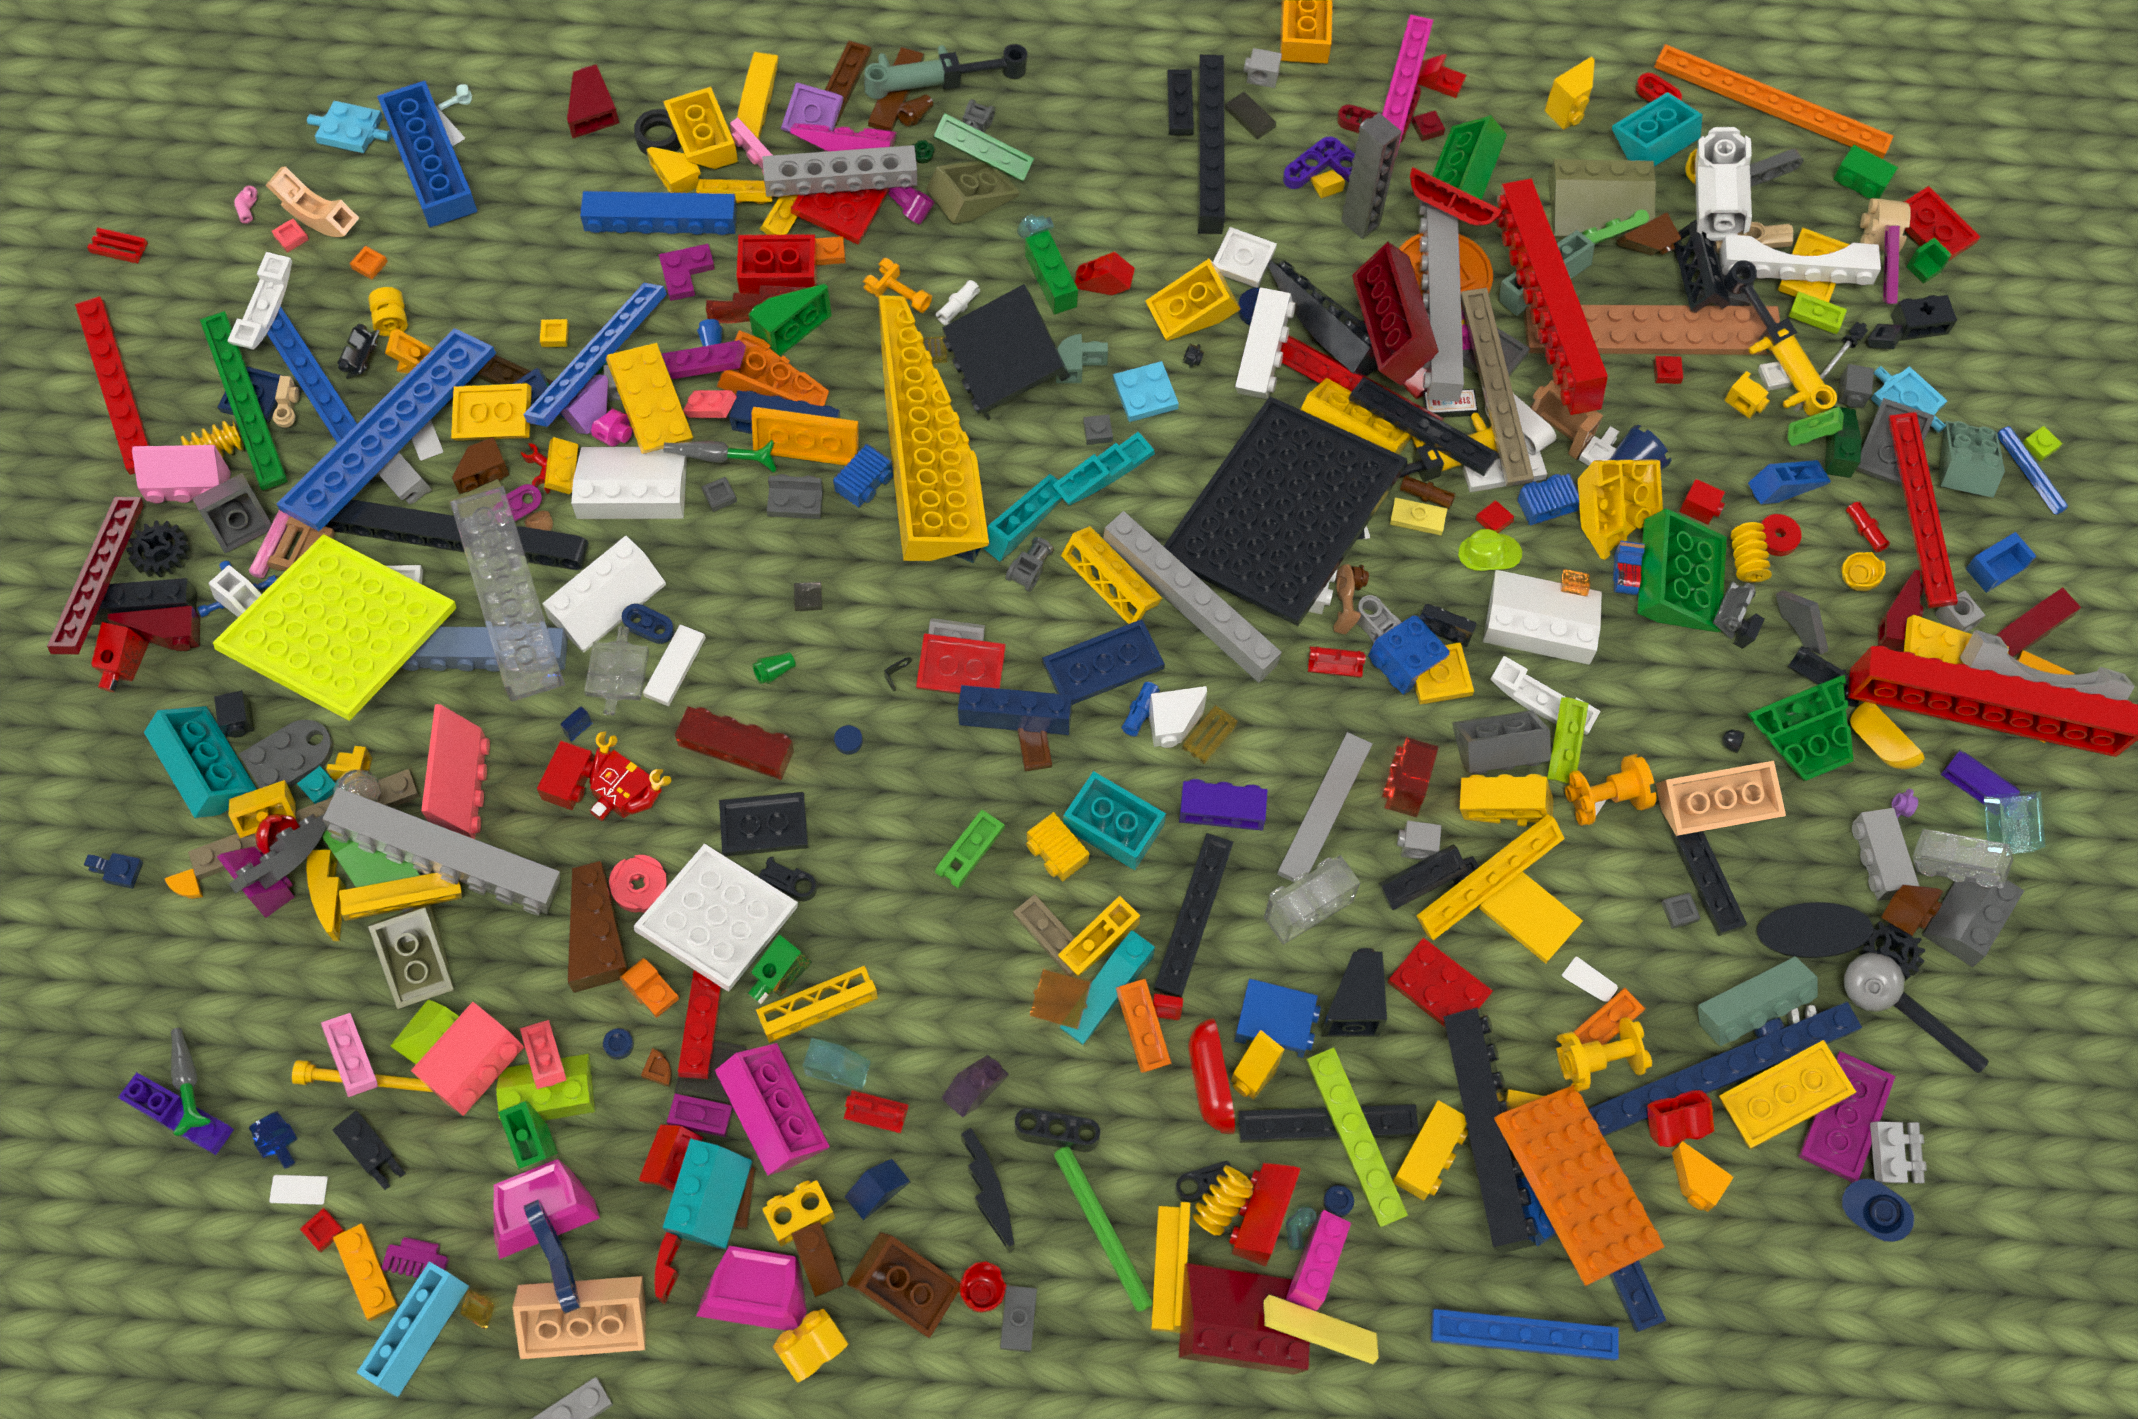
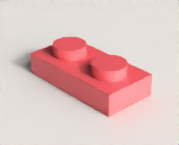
M696 390L688 398L683 412L689 418H726L737 396L731 390Z

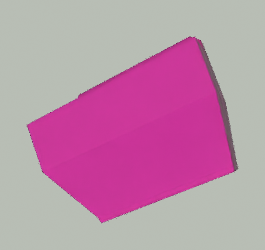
M559 1159L494 1184V1242L499 1259L539 1243L524 1210V1205L538 1199L541 1201L557 1235L600 1218L594 1198L571 1169Z
M729 1246L702 1295L696 1316L785 1331L798 1328L806 1316L807 1309L802 1269L796 1256Z

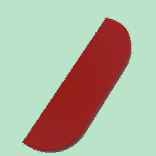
M1414 167L1411 169L1410 182L1414 194L1423 202L1475 226H1485L1496 221L1503 213V210Z
M1214 1018L1201 1022L1193 1030L1188 1043L1195 1090L1203 1120L1222 1134H1234L1235 1118L1218 1028Z

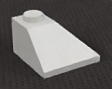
M1206 686L1151 694L1150 715L1148 718L1154 747L1170 748L1178 743H1182L1204 714L1207 696Z

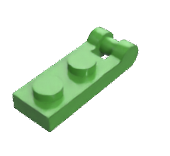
M1641 209L1625 221L1621 222L1620 218L1605 223L1606 228L1597 231V228L1593 227L1581 233L1594 244H1598L1644 225L1649 219V214Z
M981 810L938 864L935 873L942 878L944 876L951 880V884L959 889L1003 832L1005 825L984 810ZM955 861L962 865L958 871L951 867Z

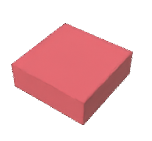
M294 219L271 231L287 253L309 240L307 234Z

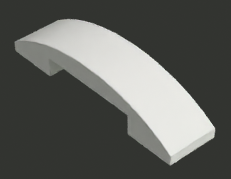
M266 252L257 272L260 278L243 319H237L228 338L229 344L254 350L263 340L281 306L289 280L292 264L291 258Z
M1503 656L1491 680L1513 700L1528 710H1533L1535 714L1557 724L1561 697L1565 696L1526 675L1528 669ZM1588 705L1584 734L1586 735L1591 730L1600 713L1598 709L1591 705Z

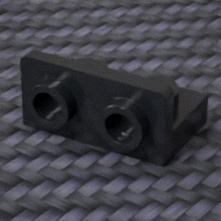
M1425 604L1419 618L1435 635L1455 643H1461L1465 647H1468L1477 625L1476 622L1466 617L1456 615L1431 604Z

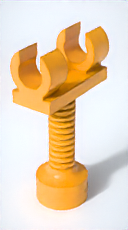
M883 258L878 264L881 266L878 270L884 275L880 281L872 275H868L862 281L865 283L864 289L871 294H875L878 298L888 288L911 300L912 308L921 313L928 309L932 301V295L924 290H920L917 293L898 282L896 279L900 276L899 265L894 264L888 258Z

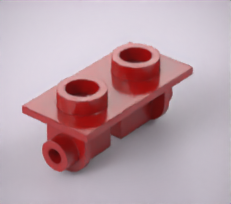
M1310 646L1308 672L1362 678L1366 655L1360 651Z
M852 1090L851 1095H848L845 1107L847 1108L843 1119L901 1134L909 1105Z

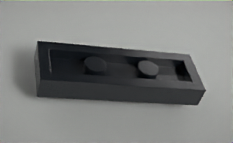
M1167 69L1169 135H1193L1192 69Z
M1453 844L1378 884L1389 907L1395 910L1463 875L1468 870L1458 847Z

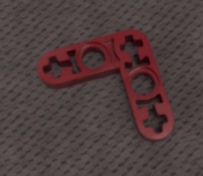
M1418 84L1415 86L1408 112L1409 115H1407L1400 143L1406 137L1419 103L1421 88ZM1347 104L1339 109L1337 123L1341 128L1359 134V127L1362 122L1367 118L1371 119L1378 112Z

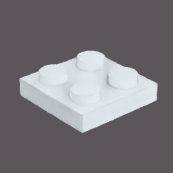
M1230 227L1213 263L1223 276L1258 288L1268 268V262L1275 253L1277 244Z

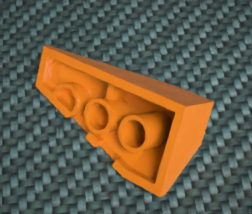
M741 330L738 331L734 341L740 340L746 346L741 366L737 369L722 371L717 387L731 390L734 394L737 393V390L745 392L754 391L766 396H780L787 400H802L813 405H825L829 393L826 388L805 372H799L789 364L790 360L785 356L780 357L770 349L771 345L764 340Z

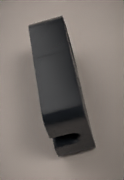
M774 857L768 858L766 869H762L759 874L760 879L798 901H809L817 892L816 882L812 875L798 868L795 871L776 863ZM803 880L810 882L812 887L809 892L801 894L795 890L798 882Z
M1223 1161L1181 1175L1175 1186L1177 1197L1183 1202L1192 1203L1202 1200L1204 1193L1213 1194L1209 1186L1211 1184L1221 1186L1216 1177L1222 1175L1227 1178L1228 1175L1223 1168L1226 1165L1232 1167L1231 1163ZM1186 1180L1194 1181L1198 1187L1197 1193L1192 1196L1185 1195L1180 1188L1182 1182Z

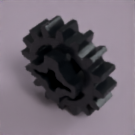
M155 520L153 527L145 523L144 531H134L137 535L136 539L129 538V543L132 547L126 548L130 555L128 559L139 573L145 572L148 577H151L155 572L159 578H162L164 571L171 575L173 574L172 568L174 566L178 568L183 567L179 562L181 559H188L185 551L190 550V546L186 542L188 538L178 525L172 527L169 521H166L161 526L159 521ZM171 538L175 540V546L173 545ZM142 552L146 558L145 560L142 559Z
M1881 921L1877 922L1874 925L1870 939L1859 950L1861 955L1876 953L1892 958L1900 966L1904 981L1908 980L1911 977L1910 975L1914 976L1919 971L1918 967L1925 961L1919 957L1925 953L1924 948L1918 947L1922 939H1914L1912 935L1890 922H1887L1885 926Z

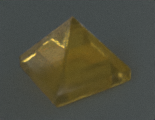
M469 1289L460 1314L486 1329L495 1305L490 1298Z

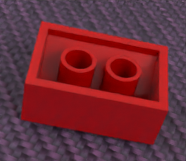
M815 234L738 235L737 283L739 294L783 295L817 286Z
M1263 1163L1260 1171L1254 1170L1251 1178L1254 1189L1251 1199L1245 1198L1246 1203L1239 1212V1215L1244 1217L1241 1228L1234 1227L1229 1241L1230 1244L1234 1245L1233 1255L1266 1267L1272 1255L1301 1168Z

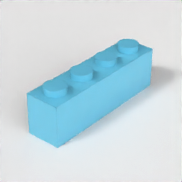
M429 1262L357 1373L376 1386L398 1397L469 1286Z

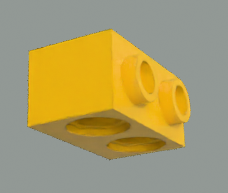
M817 1180L812 1183L810 1181L802 1182L794 1188L795 1192L785 1197L778 1195L770 1199L766 1203L767 1206L762 1208L780 1247L794 1241L791 1233L817 1222H820L822 1226L835 1219L834 1213ZM808 1198L819 1200L818 1206L813 1210L803 1208L804 1202ZM789 1212L792 1214V1217L787 1224L781 1225L776 1223V1218L780 1213Z

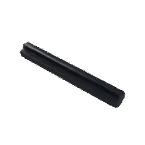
M1903 992L1899 1001L1894 1004L1897 1009L1975 1072L1983 1071L1988 1065L1989 1060L1905 992Z

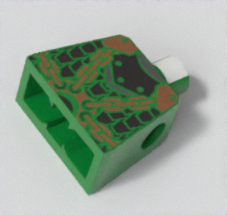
M779 934L753 968L751 973L759 980L748 994L760 1004L763 1003L772 991L781 997L812 962Z

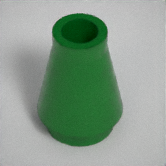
M787 652L781 655L758 658L752 667L755 677L760 684L765 682L770 684L788 670L796 667L792 654Z

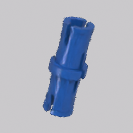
M1145 682L1137 699L1132 701L1129 715L1121 727L1124 733L1130 736H1137L1143 722L1149 717L1151 694L1160 692V689L1154 683Z

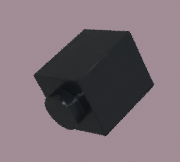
M242 690L214 696L218 727L226 738H237L254 731L251 703Z

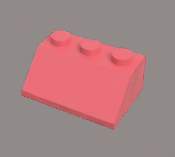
M472 1002L413 1067L411 1072L444 1103L464 1116L521 1052L524 1046L506 1028Z

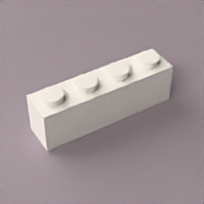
M1260 287L1235 386L1238 394L1268 399L1270 392L1274 393L1277 383V377H1274L1276 367L1280 368L1283 359V352H1280L1282 342H1287L1289 327H1286L1288 318H1293L1295 303L1292 302L1290 293Z

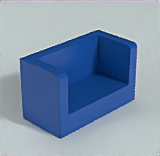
M2014 532L1976 555L1966 567V570L1987 593L2025 570L2036 558V555L2020 536Z

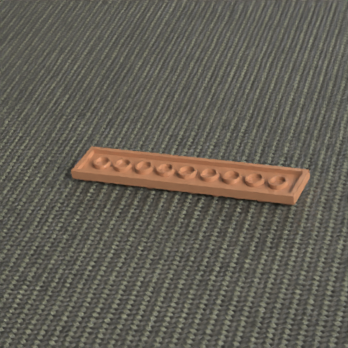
M1529 305L1523 311L1526 344L1530 348L1529 353H1545V345H1541L1539 342L1538 326L1532 323ZM1581 305L1599 354L1774 355L1773 352L1767 353L1766 350L1755 354L1749 353V347L1758 342V338L1767 329L1753 306H1727L1724 309H1721L1719 306H1705L1694 313L1690 310V306ZM1766 306L1775 322L1779 323L1778 306Z

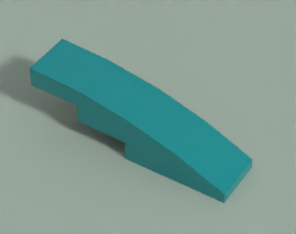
M1137 432L1121 445L1115 443L1098 457L1093 454L1052 486L1067 505L1070 506L1129 473L1152 457L1155 451L1144 437Z

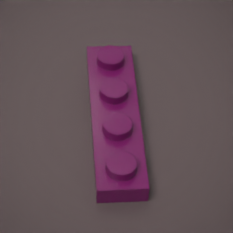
M738 340L662 353L661 355L670 378L676 379L740 368L746 346Z

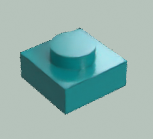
M321 766L297 783L314 804L328 799L335 793L338 787Z

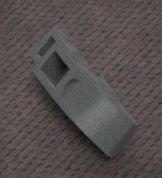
M312 814L298 823L300 828L293 830L292 827H289L277 834L276 838L278 841L269 847L270 852L259 858L260 864L254 867L252 863H249L235 872L238 877L229 883L235 894L258 880L266 890L300 865L312 852L325 831L326 825L322 820L325 814L317 818Z

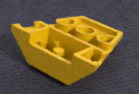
M1594 460L1577 479L1581 528L1603 560H1606L1611 555L1610 551L1620 541H1627V536L1636 528L1641 529L1644 527V519L1663 510L1659 460Z

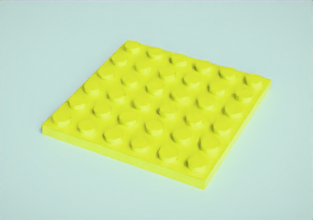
M323 534L213 642L215 650L350 721L454 612L456 604L455 601Z

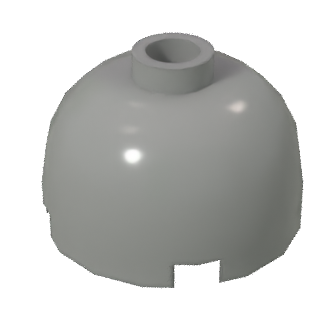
M1866 953L1849 963L1844 975V988L1847 996L1856 1006L1866 1011L1879 1012L1891 1008L1899 1001L1904 992V976L1900 966L1892 958L1882 954Z

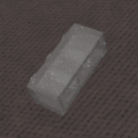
M1928 829L1922 830L1912 856L1917 871L1924 875L1948 877L1957 882H1974L1987 888L1993 886L2004 888L2014 860L2009 844Z

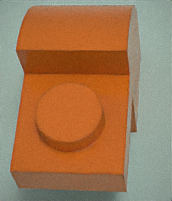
M642 958L620 976L623 985L656 1018L679 1000L678 995L645 958Z

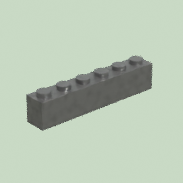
M1380 113L1371 119L1367 118L1359 127L1360 132L1355 145L1356 152L1352 160L1353 166L1349 176L1350 181L1346 191V200L1341 220L1362 240L1380 226L1402 132Z

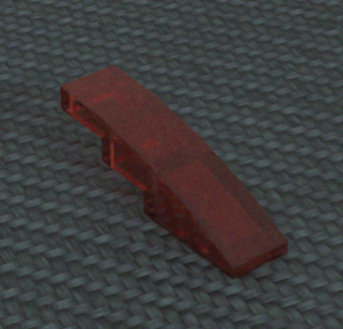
M760 285L759 294L733 293L732 301L707 300V318L718 320L719 323L750 322L749 313L757 304H762L768 298L802 290L806 287Z

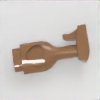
M1348 564L1341 566L1336 574L1337 595L1339 600L1342 601L1343 613L1338 612V620L1333 626L1334 632L1345 635L1358 622L1361 616L1360 612L1354 611V573L1351 565Z

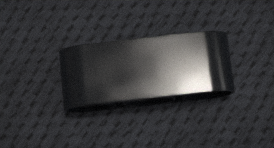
M1024 1108L1015 1117V1133L1020 1140L1058 1148L1069 1147L1075 1151L1090 1152L1098 1146L1100 1141V1127L1094 1120L1033 1108ZM1025 1119H1030L1035 1122L1036 1127L1032 1130H1024L1020 1127V1123ZM1059 1124L1063 1126L1065 1132L1060 1136H1055L1049 1131L1053 1125ZM1083 1130H1090L1094 1133L1095 1137L1090 1141H1084L1078 1134Z

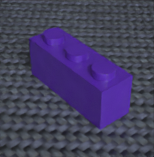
M1200 779L1183 781L1179 823L1263 831L1266 819L1268 789H1262L1257 785L1233 786L1229 782L1211 784L1205 783Z

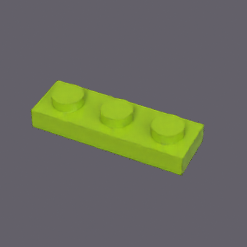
M1561 697L1547 779L1569 785V774L1574 770H1578L1589 703L1569 697Z

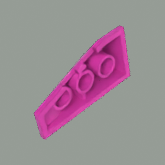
M794 123L790 133L827 151L894 147L896 132L864 128L863 131L858 133L854 132L850 127L841 126V128H834V131H830L829 127L825 125Z

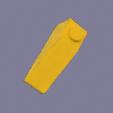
M1119 896L1058 954V957L1077 976H1080L1120 944L1130 931L1139 925L1140 915Z
M1261 1030L1235 1069L1231 1082L1234 1083V1089L1244 1097L1249 1096L1253 1100L1276 1074L1284 1052L1283 1047Z

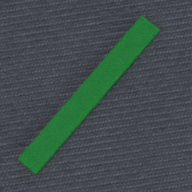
M223 311L200 319L261 490L263 491L288 482L240 348L237 345L228 343L232 327L226 312Z

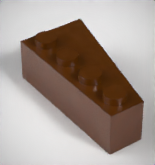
M601 861L572 868L568 984L573 993L619 981L621 980L620 976L629 970L607 875Z

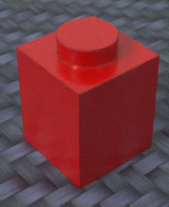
M1695 479L1679 512L1709 525L1713 516L1718 518L1725 506V503L1721 502L1725 492Z

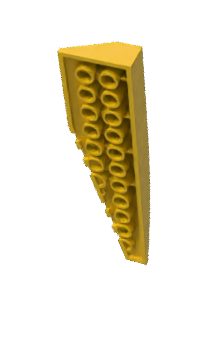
M879 295L885 400L903 561H932L986 547L989 544L976 454L974 450L971 451L967 434L961 429L958 414L952 409L949 394L937 368L934 369L931 354L925 349L922 334L916 329L915 319L905 297Z

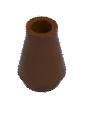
M924 94L921 97L902 103L897 110L899 120L906 126L916 125L924 114L933 107V101L929 95Z

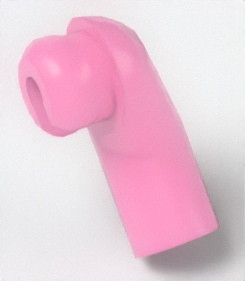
M246 186L234 201L242 223H249L253 220L250 208L256 202L258 194L257 189L253 186Z

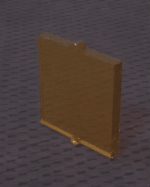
M1043 969L1038 988L1033 992L1035 998L1030 1016L1078 1030L1083 1011L1088 1008L1086 1001L1092 983Z

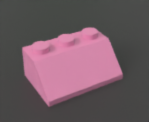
M215 445L137 446L132 448L137 487L145 500L152 503H162L163 501L187 503L193 501V497L230 479L231 471Z

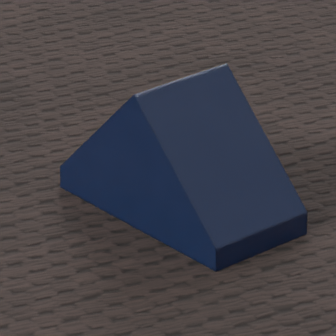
M889 1159L866 1170L845 1195V1199L864 1221L911 1182L893 1159Z

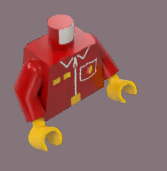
M606 731L600 732L596 736V743L600 748L596 750L589 781L592 794L598 801L589 810L590 813L598 820L603 821L611 811L625 818L630 814L633 815L650 809L662 791L661 786H668L671 783L670 776H664L660 781L663 769H655L649 775L614 749L610 752L609 747L616 745L617 737L615 735L610 736L607 744L605 742Z

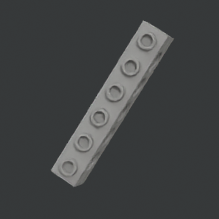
M914 145L762 156L766 197L917 186Z

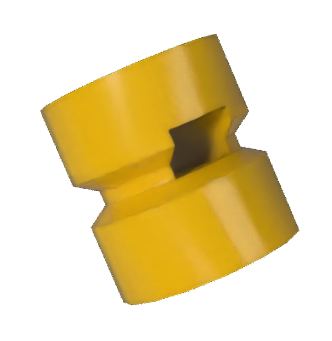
M382 287L372 291L369 294L368 300L374 331L378 329V334L382 336H390L391 331L396 328L404 332L408 324L401 291L393 287Z

